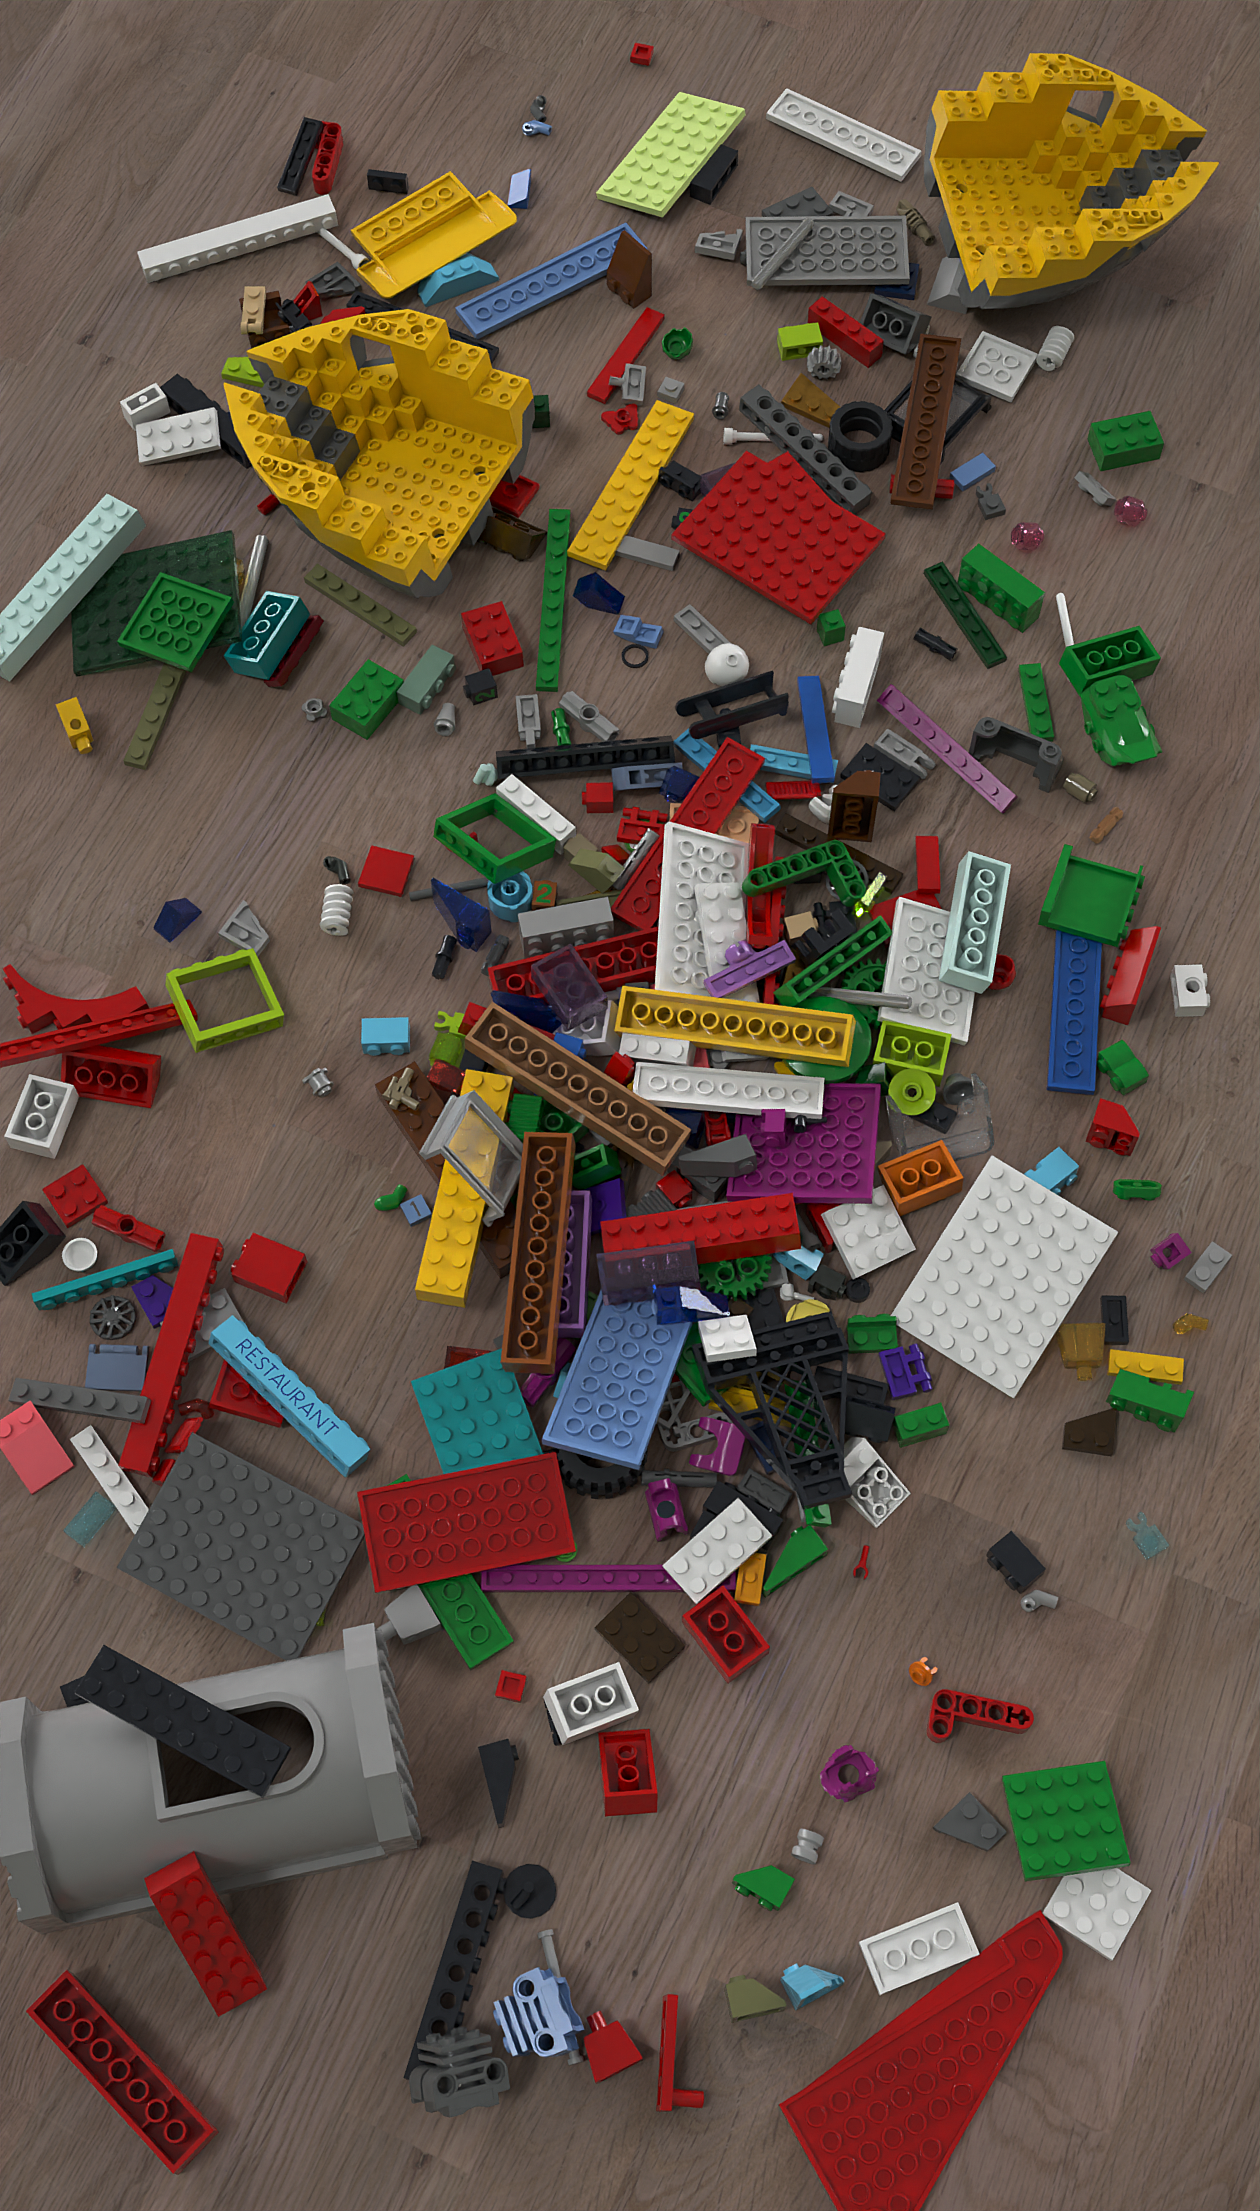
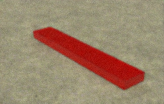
M646 307L588 389L587 397L603 404L607 402L617 388L615 385H609L610 376L623 377L625 365L633 364L664 321L665 314Z

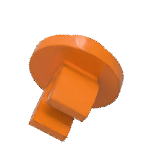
M923 1657L920 1661L913 1662L909 1667L911 1679L921 1686L929 1685L938 1670L936 1666L930 1670L924 1664L928 1660L926 1657Z

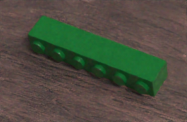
M878 916L773 993L783 1006H795L892 935V930L882 916Z

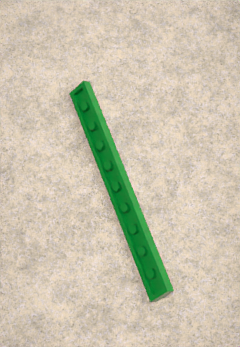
M549 509L536 691L558 692L568 558L567 550L571 517L570 509Z

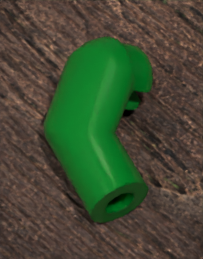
M398 1184L393 1194L384 1195L375 1200V1208L379 1211L397 1209L408 1189Z

